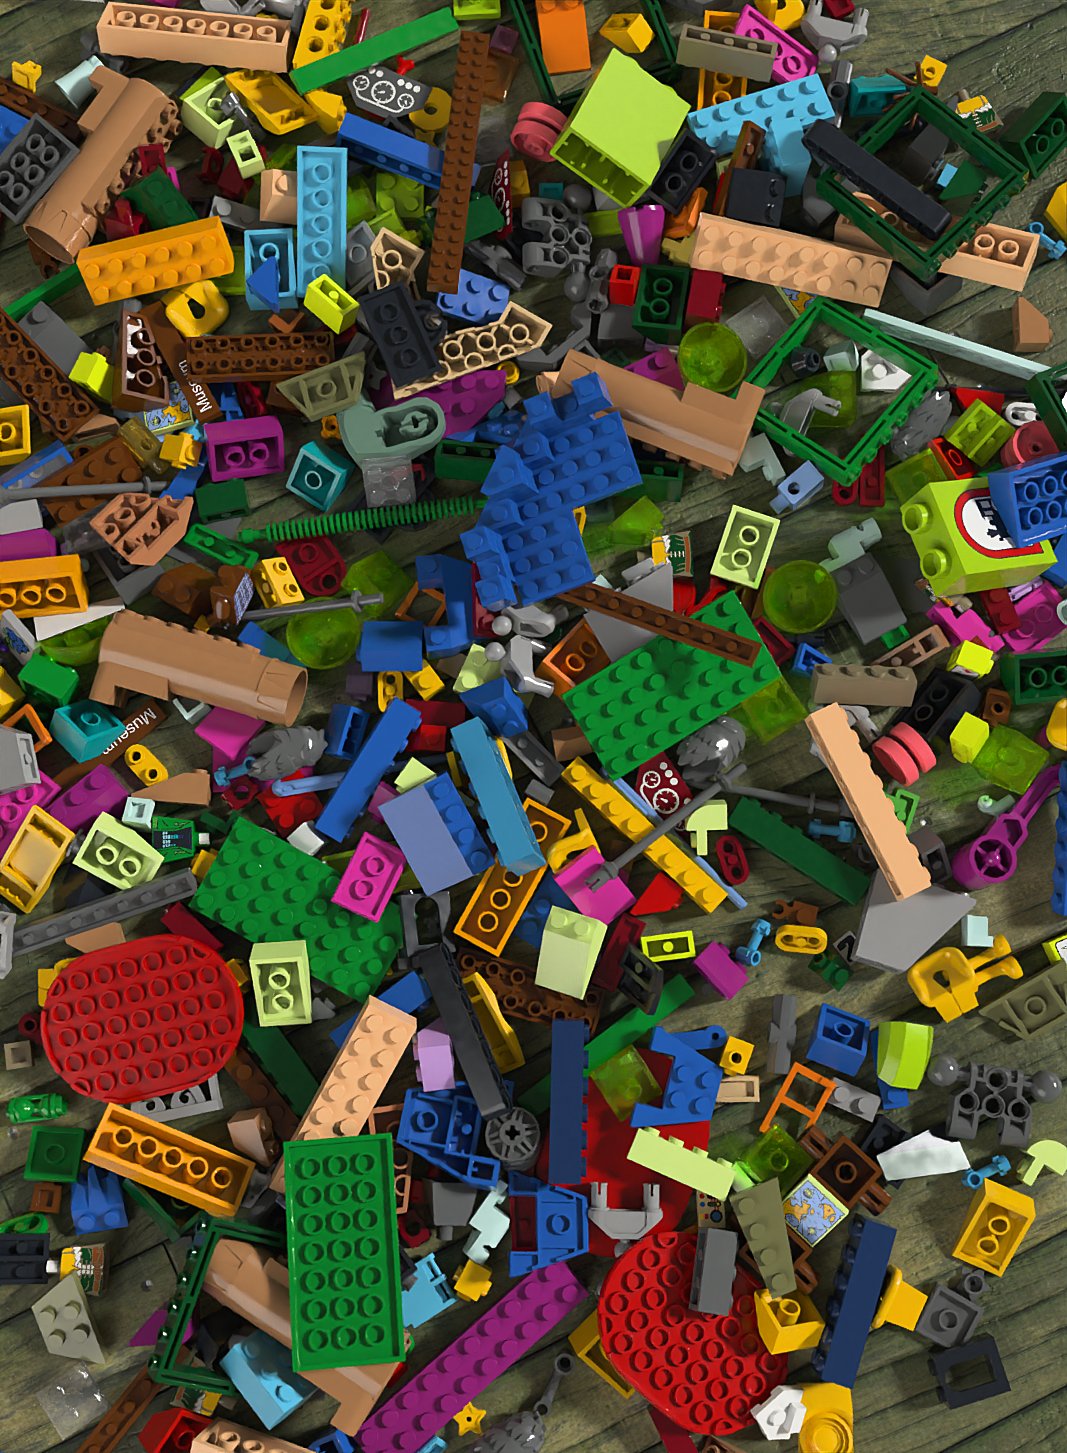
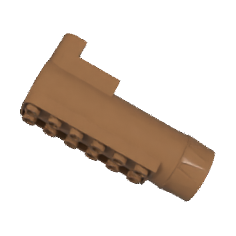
M103 65L97 66L88 78L98 95L77 122L85 137V141L79 148L80 152L60 174L43 198L38 201L23 225L25 233L34 243L54 258L67 264L75 263L80 249L88 247L98 230L106 234L105 217L116 208L115 202L123 199L120 192L143 176L138 145L163 142L164 153H166L176 135H179L183 129L182 117L176 103L169 99L161 90L143 79H129Z
M573 349L568 351L552 391V396L555 399L574 391L571 381L596 372L604 380L613 406L594 413L595 419L618 411L630 445H633L635 441L642 444V449L650 453L656 454L657 450L666 453V459L677 463L682 459L689 462L688 467L700 472L703 468L712 471L711 476L721 480H725L726 477H732L764 397V389L742 381L735 400L688 382L683 392L601 360V358H594Z
M122 608L121 612H115L113 619L106 627L102 636L98 653L99 666L89 699L125 709L131 690L173 702L175 698L178 699L180 695L238 712L259 721L265 720L290 727L301 709L307 688L308 673L306 668L282 662L278 658L263 656L260 654L261 650L254 648V646L241 642L237 646L236 642L220 636H216L215 640H213L214 636L196 629L191 631L172 622H168L167 626V623L160 621V619L147 615L144 617L136 614V612Z
M224 1234L214 1249L201 1289L216 1298L221 1305H225L292 1350L288 1251L284 1253L279 1251L274 1254L260 1242ZM404 1329L406 1353L412 1341L409 1339L410 1333ZM400 1362L301 1371L297 1373L342 1403L330 1424L349 1436H355Z

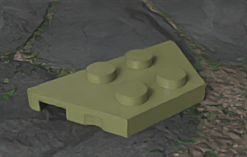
M363 351L276 385L279 391L313 422L358 405L368 359Z
M1065 959L1058 960L978 1007V1012L984 1017L987 1016L998 1022V1025L1015 1032L1017 1036L1026 1041L1066 1020L1067 963Z
M72 1269L60 1282L55 1283L46 1294L41 1295L31 1308L49 1353L104 1364L109 1358L108 1352L77 1271Z

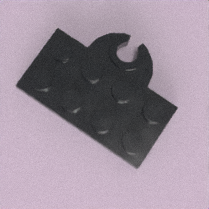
M403 280L357 298L359 307L397 391L442 372L443 369L434 348L439 346L446 336L447 320L441 321L437 327H431L427 323L429 317H439L443 314L440 307L432 303L431 300L422 299L412 302Z
M420 454L405 464L423 462L426 473L425 479L422 481L421 470L395 473L396 484L391 481V467H381L345 511L346 516L348 517V512L351 511L353 516H355L354 511H358L359 515H361V510H365V514H367V509H371L373 514V508H377L378 513H380V507H383L384 512H386L387 506H390V510L393 511L392 506L394 505L399 510V505L401 504L403 509H405V504L408 503L409 508H412L411 503H415V506L418 507V502H421L423 507L424 501H428V506H430V500H434V505H436L434 496L429 490L430 486L437 479L435 463L423 454ZM411 518V523H408L407 519H405V524H401V520H398L399 525H395V522L392 521L393 526H389L387 521L386 527H382V522H380V528H376L375 523H373V529H370L369 524H367L366 530L361 525V531L382 546L396 528L405 532H417L428 526L425 521L420 522L418 520V522L414 523L413 518Z

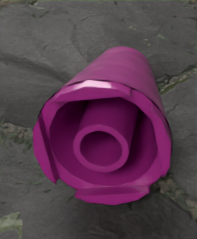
M644 205L641 209L630 207L618 211V221L633 267L642 268V263L659 264L665 217L663 206Z

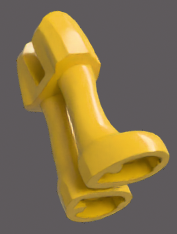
M999 933L993 936V947H988L982 953L967 960L973 970L995 958L1011 953V949L1006 938ZM1008 956L997 964L976 972L975 983L972 985L974 992L978 991L980 984L1000 975H1008L1013 979L1022 977L1023 972L1017 960L1013 956ZM943 971L942 975L945 981H949L948 973Z

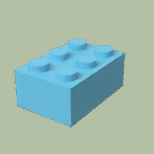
M799 116L770 122L768 132L765 133V144L762 145V156L759 157L761 171L788 177L784 198L800 195L811 162L809 151L801 142L804 132Z
M293 229L245 230L246 300L250 310H271L249 290L246 280L269 257L275 256L279 267V309L298 308L297 246Z
M258 1329L233 1346L219 1363L269 1430L302 1406L319 1388L297 1372H293L292 1350L261 1329Z

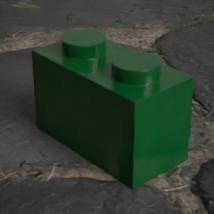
M230 478L224 483H207L202 485L201 488L195 489L199 514L204 524L252 514L248 489L243 479Z

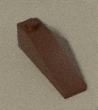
M122 310L112 383V408L139 413L168 407L169 381L167 376L163 374L161 368L162 360L160 356H157L153 344L155 340L147 316L127 310Z

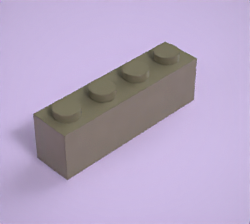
M684 24L679 39L676 63L687 67H696L711 72H720L735 77L739 76L769 83L778 43Z
M825 663L814 664L809 691L813 703L833 704L837 702V704L911 707L918 682L912 668L905 666L883 667L880 665L858 666L856 664L834 665Z

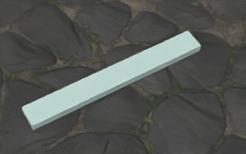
M869 308L865 309L861 318L887 335L1026 380H1030L1035 374L1051 368Z

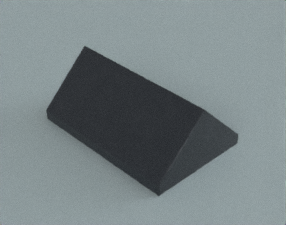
M684 127L662 159L656 176L644 193L678 216L720 154Z

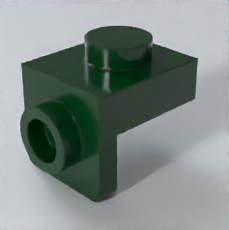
M41 702L34 706L33 709L43 726L49 730L53 714ZM24 716L16 723L15 729L31 734L34 744L38 735L27 716Z
M234 809L226 823L204 811L200 820L206 823L204 828L218 835L219 831H222L229 835L239 816L242 817V813Z
M827 949L819 954H815L808 965L811 971L818 974L838 992L854 973L845 962Z

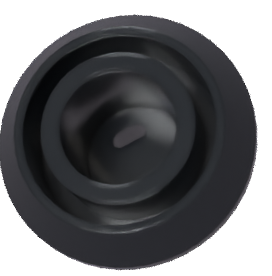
M804 346L795 347L789 357L790 369L800 379L810 377L818 370L821 362L820 355L815 349Z

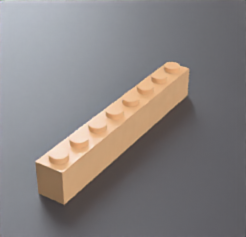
M835 702L810 714L804 721L897 901L903 900L932 886L929 881L931 880L930 874L917 858L919 856L914 844L909 842L903 822L897 819L894 813L895 807L890 798H886L882 790L883 784L878 775H874L870 767L871 761L869 756L862 752L858 744L859 737L857 733L850 729L845 710Z

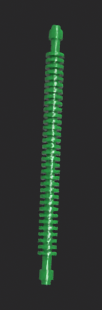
M468 495V500H466L465 496H462V501H459L458 496L455 497L456 502H453V497L449 498L450 503H447L446 498H444L443 504H441L440 499H437V505H434V500H430V506H428V501H424L423 507L421 502H418V507L415 506V503H411L412 508H409L408 503L405 504V509H403L401 504L399 505V510L394 505L392 506L393 511L390 510V506H387L386 512H384L383 507H380V513H378L377 508H373V514L371 509H367V514H365V510H361V515H359L358 511H354L355 516H353L351 511L348 512V517L346 512L342 513V518L337 513L335 514L336 519H334L333 514H330L329 520L327 515H323V521L321 516H317L316 522L314 517H310V522L308 518H304V523L302 519H298V524H296L294 519L291 520V525L289 520L285 521V526L283 521H280L279 527L276 522H273L272 528L270 523H266V529H242V532H238L237 535L238 541L244 542V544L254 543L255 540L268 538L269 543H273V537L275 542H279V537L281 541H286V536L288 540H292V535L295 540L298 539V534L301 539L305 538L304 533H306L307 538L311 537V532L313 537H316L317 531L319 536H323V530H325L326 535H330V529L332 534H336V529L338 533H342V528H344V532H349L348 527H350L351 531H355V526L357 531L361 530V525L366 530L367 524H369L370 529H373V523H375L376 528H380V522H382V527H386L387 521L389 526H393L392 521L395 522V525H399L398 520H401V524H405V519H407L408 523H411V518L416 523L418 522L417 517H420V522H423V516H426V520L430 521V515H432L433 520H437V514L439 519H443L442 514L444 513L445 518H449V513H451L452 517H455V512L458 513V516H462L461 511H464V516L468 515L467 510H470V514L473 515L474 509L485 507L489 497L486 496L487 498L472 500V495Z

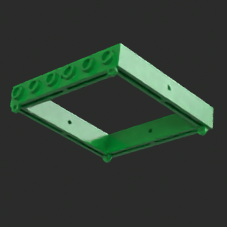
M818 295L744 381L748 383L753 381V385L764 389L789 360L793 349L801 346L822 321L914 377L843 461L759 407L752 427L765 433L766 436L803 460H809L815 468L838 483L849 487L858 479L864 465L874 460L882 444L886 445L890 441L896 427H901L905 423L908 413L913 407L917 408L921 404L924 394L937 385L939 381L938 365L822 295ZM802 323H804V324L798 329V331H797L796 333H794V332L797 330V328H798ZM739 387L730 396V398L735 400Z

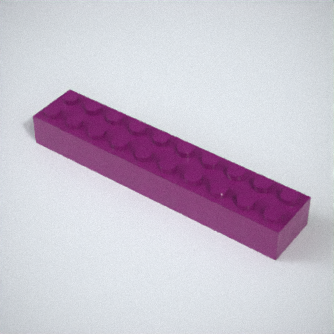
M565 1261L524 1274L370 1412L356 1435L352 1437L365 1453H414L589 1295L588 1288Z

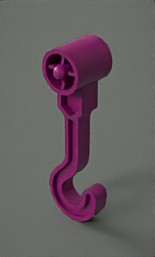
M1049 722L1042 726L1033 737V743L1038 749L1044 750L1052 746L1046 735V728ZM1062 764L1049 767L1037 774L1006 814H1000L993 818L979 838L961 846L954 853L951 860V870L954 878L961 886L969 890L979 891L1007 880L1014 873L1017 866V855L1015 852L1028 836L1026 825L1055 786H1060L1059 769Z

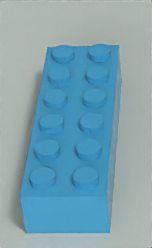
M478 716L450 729L453 738L450 739L455 752H459L462 760L459 761V764L464 774H468L470 777L469 789L474 797H478L480 805L477 808L482 819H487L490 827L487 829V833L492 843L496 842L499 851L496 852V856L501 866H506L509 872L512 871L519 877L545 865L546 861L492 731Z

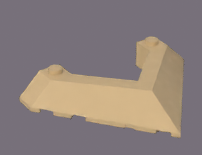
M382 227L370 247L377 290L403 280L412 302L421 300L415 277L425 262V251ZM510 301L499 321L489 323L486 326L472 327L446 335L442 343L434 348L443 369L442 372L398 391L392 381L394 399L396 401L539 348L552 325Z

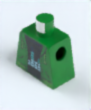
M152 816V847L164 857L160 866L192 860L195 854L198 853V847L212 845L211 831L198 832V824L194 821Z

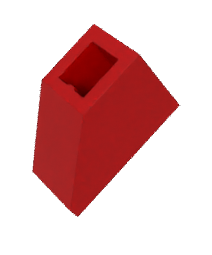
M614 264L609 281V303L634 305L642 268Z

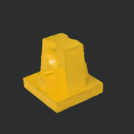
M14 61L12 63L13 83L34 93L36 91L35 82L41 76V66L31 61L23 65Z

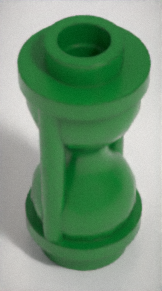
M58 1092L13 1097L10 1103L6 1105V1117L13 1124L59 1119L67 1114V1098L64 1094L60 1095ZM33 1100H40V1101L37 1102V1103H32V1102H31V1101H33ZM35 1113L40 1114V1116H32V1115L35 1114Z

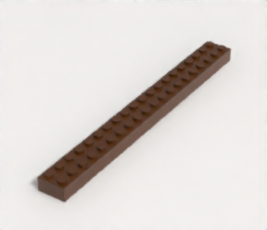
M461 30L427 291L458 295L490 34Z

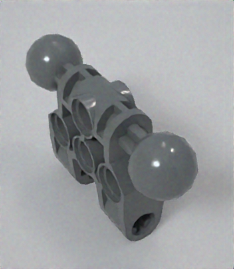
M579 182L566 186L563 190L562 201L528 197L521 202L522 226L543 234L541 243L530 242L523 245V271L527 274L555 278L564 269H571V274L565 280L564 291L565 295L576 303L584 302L587 298L591 280L589 275L586 274L585 269L590 266L589 254L592 236L589 232V219L584 216V211L590 206L592 196L590 190Z
M947 1054L933 1056L929 1060L926 1069L929 1080L940 1087L949 1086L956 1080L964 1081L963 1085H960L949 1094L945 1132L947 1136L974 1140L979 1116L985 1114L991 1118L998 1117L996 1134L998 1144L1026 1148L1029 1140L1033 1109L1025 1098L1022 1097V1091L1030 1092L1032 1097L1041 1103L1054 1102L1060 1097L1062 1092V1084L1059 1077L1054 1072L1048 1070H1041L1032 1076H1025L1020 1069L971 1061L968 1062L967 1066L958 1065L956 1060ZM993 1072H997L999 1075L998 1082L991 1085L989 1083V1076ZM968 1094L970 1097L969 1103L961 1107L960 1097ZM994 1098L995 1107L987 1111L985 1108L986 1101ZM1019 1102L1021 1110L1018 1114L1013 1115L1011 1112L1012 1105Z

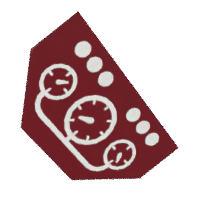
M509 148L497 159L488 190L489 196L506 221L507 226L493 231L501 242L513 231Z
M664 751L640 765L635 792L664 821L695 798ZM685 818L672 828L681 837L690 838V833H695V831H686Z

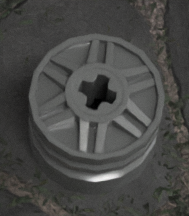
M513 1106L512 1112L490 1120L487 1123L485 1132L486 1143L492 1159L501 1160L500 1168L505 1171L523 1172L537 1163L542 1154L543 1142L539 1123L533 1114L524 1108ZM512 1132H517L515 1140H510L509 1137L512 1136Z

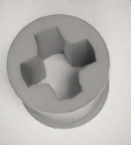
M514 386L506 389V397L502 401L511 411L519 408L525 398L516 392Z

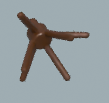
M919 61L915 63L917 83L889 68L885 69L887 74L906 83V90L910 92L920 84L934 96L938 94L937 86H927L926 83H923ZM910 92L894 95L893 99H903ZM897 101L887 107H884L882 109V112L885 113L887 111H890L900 101ZM915 114L911 118L909 124L910 130L914 128L917 114Z

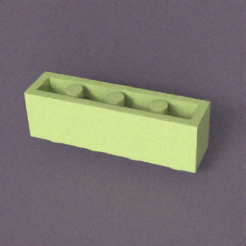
M645 1126L644 1129L638 1127L627 1154V1159L725 1202L737 1172L731 1168L733 1163L718 1157L717 1161H714L707 1157L708 1152L695 1146L693 1150H689L683 1147V1141L675 1137L669 1136L668 1140L658 1136L660 1131L650 1126Z

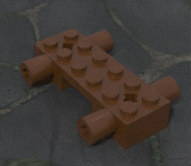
M811 1124L798 1137L796 1144L813 1161L781 1195V1200L801 1180L810 1174L848 1210L858 1201L876 1217L889 1205L892 1197L875 1182L884 1171L841 1131L830 1140L819 1128ZM847 1164V1170L849 1171L848 1174L844 1175L842 1173L839 1176V1168L842 1165L846 1166ZM733 1209L725 1221L743 1237L739 1242L738 1254L761 1275ZM786 1223L796 1287L806 1296L819 1284L821 1275L805 1261L813 1251L810 1245Z

